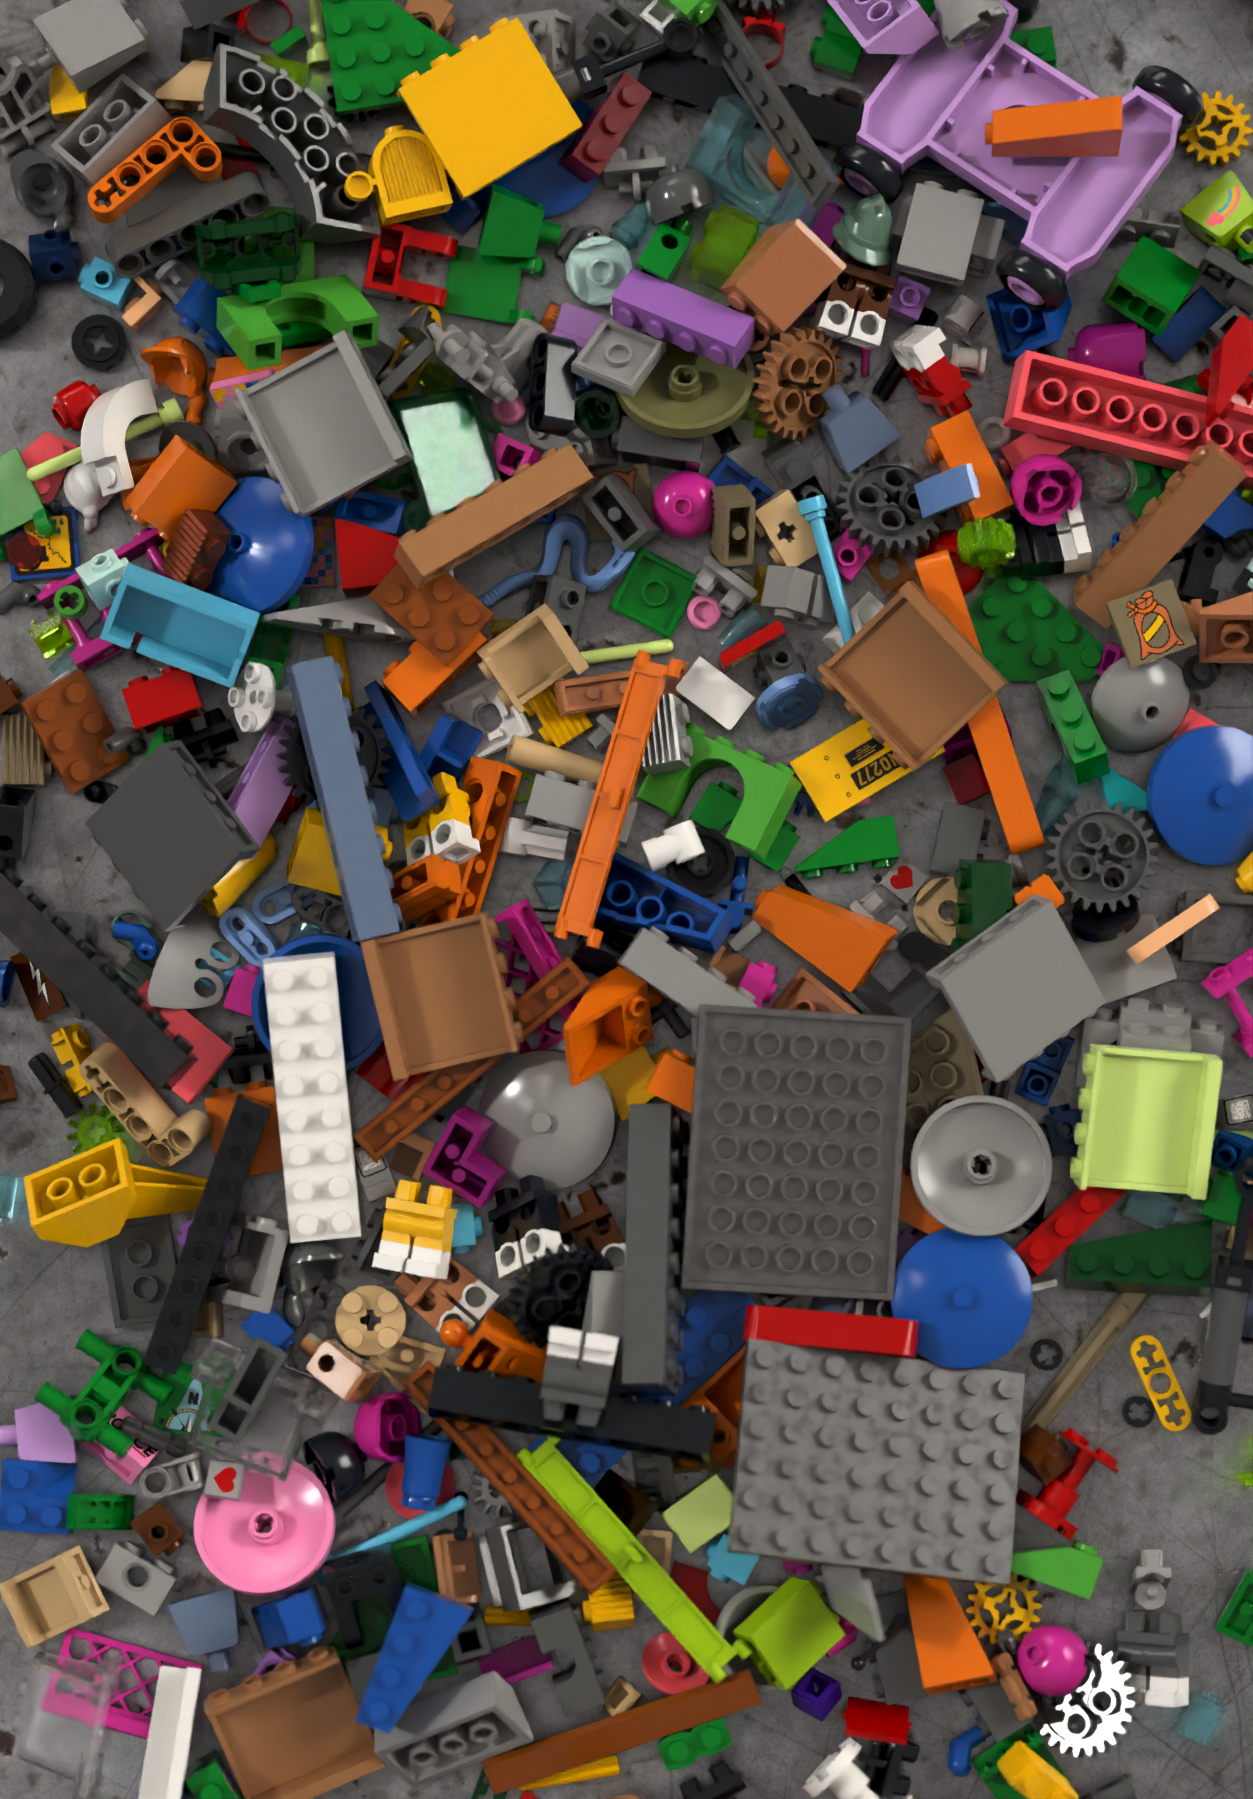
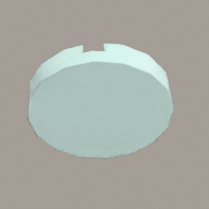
M591 236L579 242L570 252L566 262V279L570 289L581 300L595 306L612 304V295L631 268H634V261L630 252L618 240L607 236Z

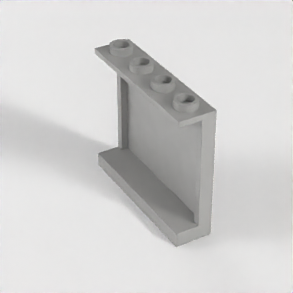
M345 330L332 336L334 342L246 390H242L239 387L234 389L239 399L234 402L242 419H248L254 430L250 432L251 439L259 451L264 450L269 462L265 463L266 469L274 482L279 480L284 490V493L280 494L283 504L289 513L294 512L300 517H307L414 459L353 335Z
M1033 894L925 974L931 986L942 990L984 1066L979 1071L981 1076L997 1083L1011 1078L1017 1068L1025 1062L1039 1057L1043 1053L1044 1048L1052 1042L1066 1037L1072 1027L1081 1021L1093 1017L1097 1013V1009L1106 1003L1053 902L1037 894Z

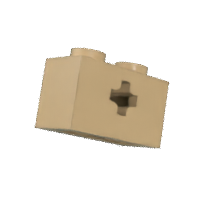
M781 489L756 505L755 535L759 539L763 537L770 549L766 553L774 566L797 567L818 553L811 525L808 521L806 522L804 515H800L798 504L789 489ZM779 524L789 526V530L786 531L788 539L777 537V534L781 531Z

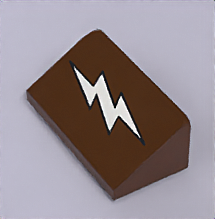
M22 952L10 957L14 961L16 973L37 1022L69 1009L63 992Z

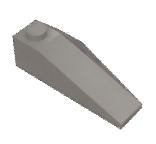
M369 597L263 615L262 623L385 645L416 640Z
M820 1564L822 1575L815 1576L817 1586L822 1592L820 1597L827 1595L831 1609L877 1642L885 1640L867 1569Z

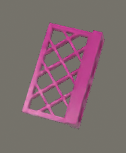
M527 899L509 907L495 917L497 926L498 923L505 920L512 932L510 942L500 938L494 939L497 946L509 949L507 958L508 973L504 975L505 986H511L512 975L527 980L526 992L534 985V982L537 983L563 960ZM516 952L524 954L530 963L528 972L514 968ZM514 992L515 1000L523 994ZM582 992L555 1013L562 1017L565 1024L583 998ZM549 1018L535 1030L540 1032L538 1047L532 1050L526 1039H524V1042L519 1043L521 1048L519 1052L522 1055L535 1050L548 1049L564 1039L563 1032L549 1028L551 1019ZM547 1036L553 1037L547 1041Z
M70 1628L66 1631L42 1709L50 1713L148 1740L151 1717L145 1715L153 1711L154 1702L146 1686L158 1680L159 1674L142 1682L134 1664L145 1658H150L156 1661L159 1668L162 1666L161 1662L174 1665L172 1667L175 1668L182 1667L185 1669L191 1667L203 1670V1665ZM73 1637L87 1640L94 1653L75 1663L69 1652ZM93 1642L105 1645V1647L97 1651ZM112 1648L119 1649L128 1663L109 1673L100 1655ZM127 1652L140 1656L131 1660ZM68 1657L71 1666L63 1670L66 1658ZM96 1657L105 1675L87 1685L78 1667ZM130 1667L139 1685L120 1694L112 1676ZM75 1670L83 1688L72 1694L57 1691L61 1676ZM108 1679L117 1697L105 1704L96 1702L89 1689ZM142 1689L151 1707L139 1714L130 1712L123 1699ZM86 1691L90 1700L78 1697V1695ZM120 1701L124 1710L112 1707L111 1705Z

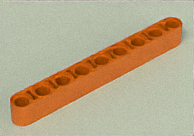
M948 549L915 559L914 562L925 594L982 653ZM996 695L968 724L1011 853L1014 856L1044 846L1046 842Z

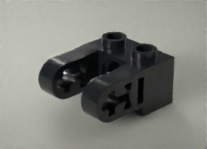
M391 1542L324 1561L323 1577L345 1646L349 1650L365 1645L353 1601L385 1592L391 1615L394 1619L404 1592V1586Z

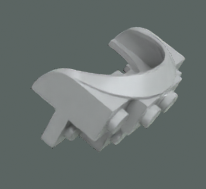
M1129 998L1128 1001L1120 1000L1119 1008L1115 1010L1099 1007L1093 1017L1081 1021L1075 1086L1083 1088L1086 1086L1087 1075L1083 1074V1058L1085 1053L1090 1052V1044L1110 1045L1117 1040V1046L1182 1052L1192 1051L1193 1053L1215 1054L1221 1059L1225 1038L1223 1027L1210 1019H1197L1195 1022L1191 1018L1190 1009L1184 1008V1005L1178 1002H1164L1162 1005L1150 1003L1142 998ZM1222 1070V1074H1221L1220 1087H1222L1223 1070Z

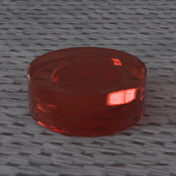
M30 534L16 535L7 545V557L19 569H32L42 559V546Z

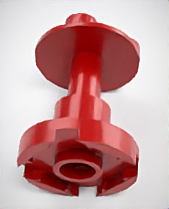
M1069 1427L1066 1433L1060 1430L1059 1434L1078 1447V1450L1071 1458L1073 1464L1061 1473L1058 1479H1054L1047 1486L1044 1485L1036 1498L1020 1488L1016 1494V1503L1023 1506L1028 1512L1061 1534L1063 1531L1062 1535L1071 1541L1079 1529L1065 1520V1517L1080 1497L1075 1492L1096 1460L1116 1474L1119 1470L1115 1468L1118 1463L1116 1459L1099 1447L1095 1453L1086 1447L1089 1443L1087 1439Z

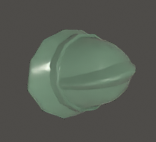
M874 193L855 203L841 217L840 221L834 225L832 230L833 237L840 248L855 260L871 266L887 265L892 258L890 247L893 241L891 209L885 203L884 197L880 193Z

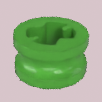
M64 586L56 592L54 597V606L65 619L76 620L82 617L87 610V599L76 586ZM68 596L72 599L79 597V600H75L78 606L73 610L69 606L64 609L62 608L63 605H66L64 599Z

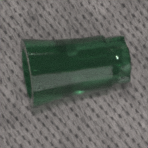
M605 386L583 393L575 402V423L584 434L593 438L609 436L622 421V416H628L618 402L616 391Z

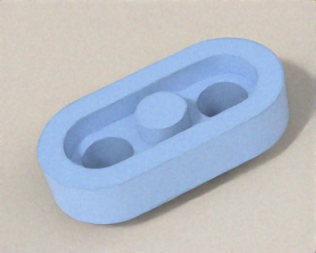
M287 878L259 892L252 903L254 915L267 925L277 924L293 916L297 912L291 905V897L299 885L289 883ZM312 891L305 897H299V900L303 902L301 909L304 910L314 904V893ZM269 901H274L277 904V910L273 914H268L264 910L265 904Z
M233 906L220 917L219 927L223 936L253 966L262 968L264 958H269L271 954L281 947L277 937L245 906ZM238 918L244 922V926L239 924ZM262 943L267 946L268 951L263 949Z

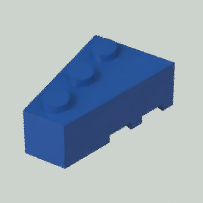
M316 1584L250 1609L264 1648L288 1645L299 1641L301 1647L321 1640L323 1635H325L326 1628L331 1624Z

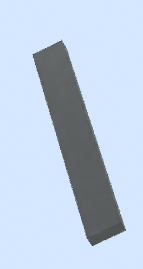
M722 0L714 9L712 16L697 27L813 208L823 209L840 182Z

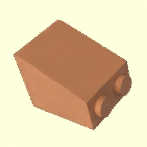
M799 218L767 227L720 290L727 296V301L732 307L755 318V329L771 336L784 332L843 272L847 265Z

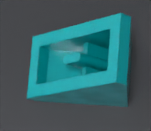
M1109 768V774L1097 778L1102 801L1107 799L1109 809L1113 810L1118 802H1122L1121 813L1126 814L1131 808L1135 809L1133 815L1148 812L1146 791Z

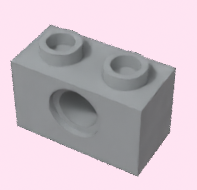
M126 1540L125 1544L121 1542L115 1543L95 1577L97 1583L152 1616H156L179 1579L178 1576L173 1574L175 1568L159 1558L152 1562L142 1556L145 1550L129 1540ZM140 1566L145 1569L147 1581L144 1585L139 1586L131 1582L129 1572L132 1567Z

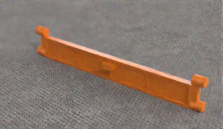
M638 650L633 662L555 925L554 937L567 940L569 932L588 937L586 946L596 949L600 947L604 932L593 929L594 921L667 676L679 679L684 663L675 658H670L668 666L650 662L652 654L642 650Z

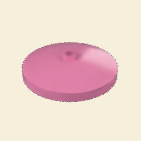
M259 1455L240 1460L235 1464H243L247 1468L240 1502L205 1497L204 1492L198 1502L194 1518V1538L197 1550L213 1576L225 1586L237 1592L252 1596H272L288 1592L310 1579L322 1566L331 1550L335 1536V1512L332 1501L318 1477L307 1467L292 1459L275 1455ZM265 1527H272V1530L270 1532H263V1529Z

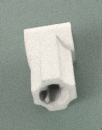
M509 817L498 852L519 857L532 855L564 861L569 831L533 825L531 821Z

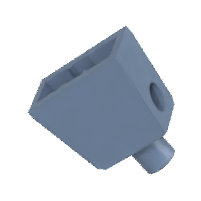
M835 384L822 394L830 408L818 417V422L837 467L848 474L902 436L873 402L861 392L856 390L847 396L841 385Z
M225 1587L170 1603L168 1605L169 1611L190 1656L196 1657L207 1654L212 1673L232 1668L227 1648L241 1643L237 1591Z

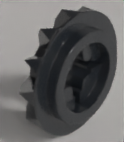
M97 314L88 316L78 323L72 334L71 345L74 355L83 365L90 369L105 370L118 364L123 354L126 353L127 337L123 327L117 320L107 315ZM105 329V341L113 347H101L96 356H94L95 346L86 337L90 339L92 337L98 338Z

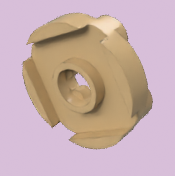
M940 877L928 882L918 893L913 908V916L919 932L936 944L945 947L951 946V941L956 936V924L950 918L943 920L939 916L942 912L939 906L943 902L946 905L957 903L958 889L955 887L954 877Z
M377 1285L360 1286L346 1294L338 1306L335 1316L336 1330L344 1345L358 1354L368 1356L383 1354L394 1347L403 1336L407 1322L405 1308L397 1296L385 1287ZM367 1310H374V1315L381 1318V1323L375 1324L372 1331L368 1330L366 1324L361 1323V1317L367 1316Z

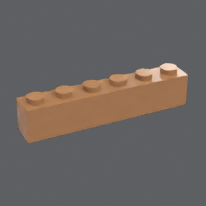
M1212 439L1205 446L1200 445L1193 451L1189 458L1190 463L1181 472L1177 471L1169 478L1163 493L1158 498L1153 497L1143 508V515L1135 524H1128L1121 532L1119 542L1112 549H1106L1099 556L1096 562L1097 566L1089 575H1082L1073 587L1074 592L1072 593L1075 606L1106 630L1112 625L1105 604L1144 589L1247 476L1242 463Z
M569 444L560 450L558 447L551 448L541 456V461L532 466L529 463L522 465L513 472V477L507 481L496 480L485 488L484 494L476 499L473 496H469L458 503L455 507L456 510L450 514L445 515L442 512L429 520L426 528L419 532L412 529L401 536L398 540L399 544L394 553V558L417 590L587 491L594 477L572 445Z

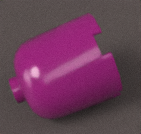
M1135 321L1087 325L1079 330L1076 335L1074 347L1067 348L1068 361L1146 380V375H1144V361H1146L1145 328Z

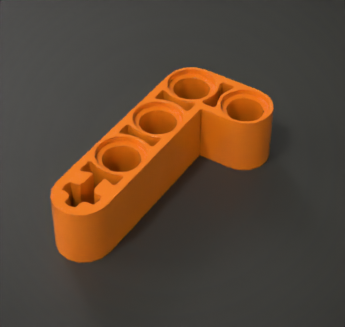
M182 116L173 119L89 190L87 198L93 219L103 224L115 221L182 164L199 181L208 183L217 180L223 170L221 151L191 118ZM180 132H188L192 135V138L187 142L175 140V136ZM154 154H162L166 157L163 163L156 165L150 163L148 159ZM203 157H211L215 160V163L207 168L197 164ZM127 176H136L140 179L135 186L128 187L122 184V181ZM103 200L105 203L110 201L111 205L108 207L104 204L98 205V201Z

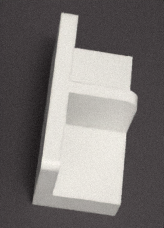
M699 656L676 686V691L697 706L702 714L706 713L727 730H731L755 702L754 696L701 656Z

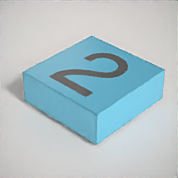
M211 946L210 952L215 960L219 962L229 960V958ZM204 959L197 966L198 969H208L217 974L223 982L224 990L233 979L236 968H240L239 965L235 964L229 969H215L209 966ZM205 977L198 979L216 992V985L211 979Z

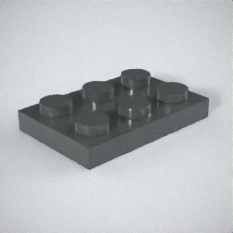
M169 1214L127 1219L120 1234L101 1242L115 1328L156 1322L158 1320L177 1267Z

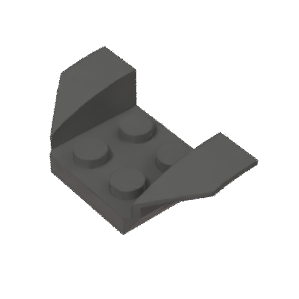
M428 305L421 306L398 329L411 344L394 362L397 368L393 370L388 366L375 380L385 401L435 350L430 335L424 330L425 320L429 311Z

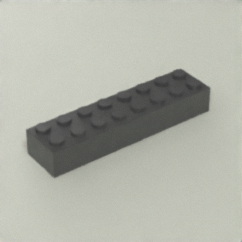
M671 1103L629 1104L622 1384L633 1395L638 1397L677 1396V1386H682L683 1368L682 1365H678V1351H683L684 1334L683 1330H679V1316H684L685 1312L684 1296L679 1295L682 1270L680 1250L683 1247L684 1238L681 1212H685L686 1191H682V1178H687L688 1160L686 1156H683V1143H688L689 1128L688 1123L684 1122L681 1114L676 1111Z

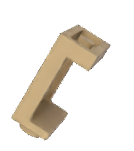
M545 603L476 650L482 660L478 664L479 669L489 682L495 679L501 688L496 691L499 699L507 709L513 706L519 714L526 711L522 706L525 702L571 670L580 675L590 668L554 612Z
M79 1545L0 1583L2 1601L16 1624L19 1637L24 1641L28 1649L109 1610L108 1604Z

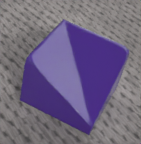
M811 1667L792 1689L791 1695L793 1705L796 1708L822 1722L839 1702L842 1692L839 1681Z

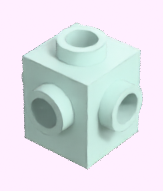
M112 548L104 553L97 554L90 561L75 568L87 594L99 611L112 605L124 571L129 563L126 557L119 559Z

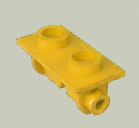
M79 1023L62 1027L51 1035L53 1039L51 1045L61 1065L72 1060L74 1066L64 1072L73 1092L78 1093L80 1098H83L93 1093V1089L87 1084L80 1072L81 1063L93 1053L90 1047V1039Z

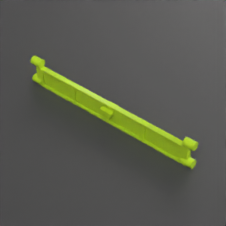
M547 1437L548 1439L533 1453L527 1447L520 1451L516 1457L613 1564L624 1580L716 1684L727 1675L722 1667L730 1659L738 1654L744 1660L754 1651L742 1637L732 1646L724 1639L554 1446L562 1439Z

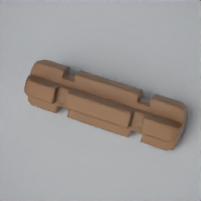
M1003 1652L993 1657L990 1663L995 1673L999 1672L1001 1675L998 1679L1010 1703H1014L1016 1706L1013 1709L1017 1718L1020 1721H1025L1035 1716L1038 1710L1033 1700H1028L1027 1696L1030 1694L1018 1670H1013L1014 1662L1010 1654Z

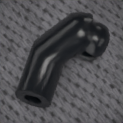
M96 780L84 788V797L89 802L104 804L119 787Z

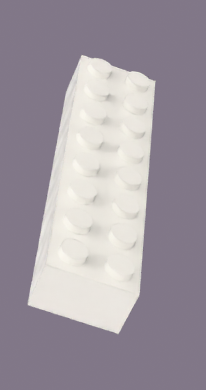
M335 951L264 958L263 970L290 1243L360 1237L361 1219Z

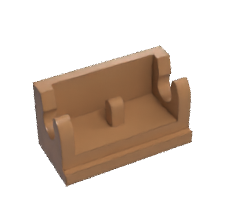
M467 1531L468 1537L462 1541L455 1540L453 1533L432 1536L440 1594L464 1604L481 1602L482 1595L473 1531Z

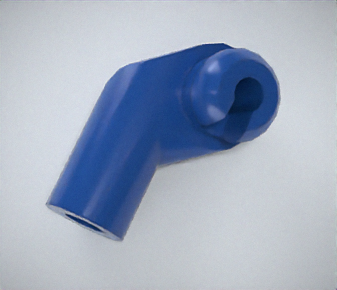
M114 921L112 938L130 940L138 957L142 960H151L155 957L158 951V944L148 927L141 924Z
M978 1725L955 1738L950 1744L947 1763L949 1770L957 1777H964L970 1773L972 1767L969 1764L971 1749L987 1740Z

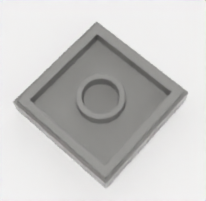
M605 318L572 362L571 373L633 398L666 352V343Z

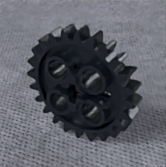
M349 701L352 716L348 718L350 730H357L359 733L360 751L356 752L359 766L364 765L368 776L369 784L365 786L366 795L374 798L375 794L370 787L373 784L383 786L384 783L377 776L379 773H389V769L382 766L381 763L384 760L391 759V755L382 752V748L389 745L390 742L387 739L378 738L384 732V727H371L376 717L371 714L363 719L365 708L359 706L352 712V702ZM294 714L292 717L297 724L296 727L284 726V730L290 735L289 739L278 740L281 745L286 747L285 752L276 754L277 758L286 760V764L280 766L278 772L289 773L290 776L283 781V784L285 786L296 785L291 793L293 797L297 798L305 794L302 804L308 807L316 800L315 808L321 812L314 783L310 782L308 777L310 766L298 717Z
M573 1242L569 1251H567L561 1243L557 1248V1253L552 1254L549 1248H546L545 1258L541 1260L534 1255L532 1257L535 1264L533 1267L522 1266L525 1276L514 1277L518 1288L509 1289L508 1292L513 1300L507 1302V1306L511 1310L509 1317L515 1324V1328L521 1336L524 1335L528 1343L535 1341L539 1348H543L546 1343H549V1332L552 1325L582 1330L592 1271H614L607 1257L604 1258L598 1249L593 1252L587 1244L580 1249Z

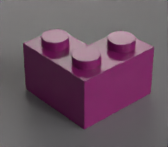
M466 1105L453 1113L421 1172L446 1188H451L454 1193L481 1209L492 1200L508 1171L479 1153L494 1122Z

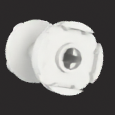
M248 662L240 674L236 686L229 690L228 703L231 707H234L237 723L243 732L255 733L264 729L270 721L273 711H279L282 717L295 722L292 716L294 714L297 715L290 685L284 686L282 690H276L274 676L269 667L264 664Z
M852 1736L848 1737L838 1746L841 1749L839 1753L829 1754L806 1780L807 1784L802 1787L812 1798L828 1787L839 1799H880L866 1786L870 1779L852 1762L862 1747ZM909 1793L902 1799H913V1796Z

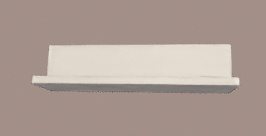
M161 1666L159 1669L138 1799L182 1798L202 1677L201 1669L191 1667L182 1669L169 1666Z

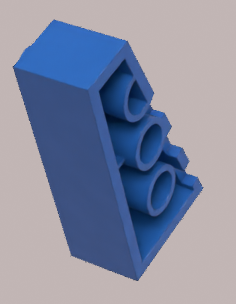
M615 852L595 919L615 929L635 934L638 933L640 928H645L649 931L653 926L669 937L667 942L717 953L734 925L727 910Z
M407 1582L355 1721L389 1734L467 1621L474 1607Z

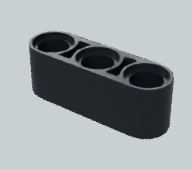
M540 333L534 340L531 353L528 425L532 431L566 437L572 430L575 414L576 374L571 373V364L578 354L577 344L573 339Z

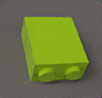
M791 1576L733 1631L737 1639L742 1637L754 1650L749 1657L769 1686L788 1690L846 1635L838 1624L840 1622L838 1615L834 1610L825 1605L820 1597L822 1595L820 1588L810 1579L804 1580Z

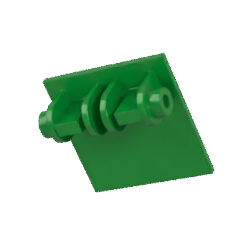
M1031 1723L1000 1740L971 1760L996 1799H1028L1023 1794H1020L1018 1790H1015L1013 1786H1010L997 1767L999 1759L1019 1740L1062 1774L1067 1781L1069 1780Z

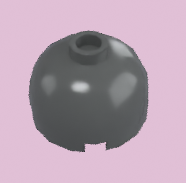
M678 164L658 171L660 178L650 184L646 193L647 211L653 226L688 214L717 201L713 189L705 176L691 168L679 170Z

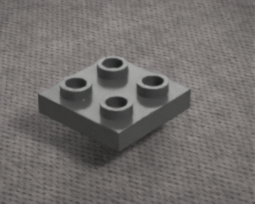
M1210 246L1197 268L1202 271L1200 275L1228 290L1223 301L1232 306L1236 305L1242 312L1250 316L1253 312V265L1248 264L1246 267L1235 260L1236 256L1231 251L1223 247L1215 249Z

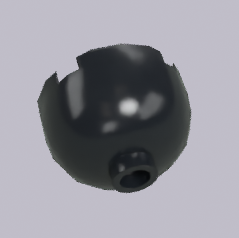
M324 1432L302 1443L306 1464H313L314 1471L327 1490L332 1503L336 1504L346 1499L359 1489L365 1476L363 1462L367 1461V1455L359 1449L357 1442L353 1444L349 1437L339 1432Z

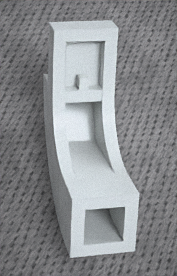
M149 379L134 381L105 392L93 402L84 418L81 430L83 465L94 463L103 497L135 487L125 450V434L131 421L158 412Z

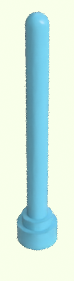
M819 495L801 500L797 504L800 515L805 516L806 522L810 521L845 645L856 633L823 519L826 516L825 509L828 507L824 495Z
M457 1496L436 1506L434 1511L428 1510L334 1557L330 1554L325 1561L387 1542L393 1544L464 1509L467 1506V1499L464 1496ZM323 1564L314 1574L321 1586L326 1584L323 1577Z

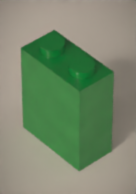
M1143 235L1116 274L1101 301L1160 337L1202 271Z

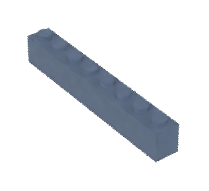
M332 655L290 665L285 669L352 941L357 942L400 931L398 924L402 923V914L398 903H393L390 889H394L393 877L390 869L384 868L381 855H385V845L381 834L376 835L373 821L377 820L374 802L367 799L365 786L369 784L368 776L364 765L359 766L356 752L360 751V744L357 733L350 730L348 718L352 716L349 700L347 697H342L339 685V683H343L341 667L338 662L334 663Z

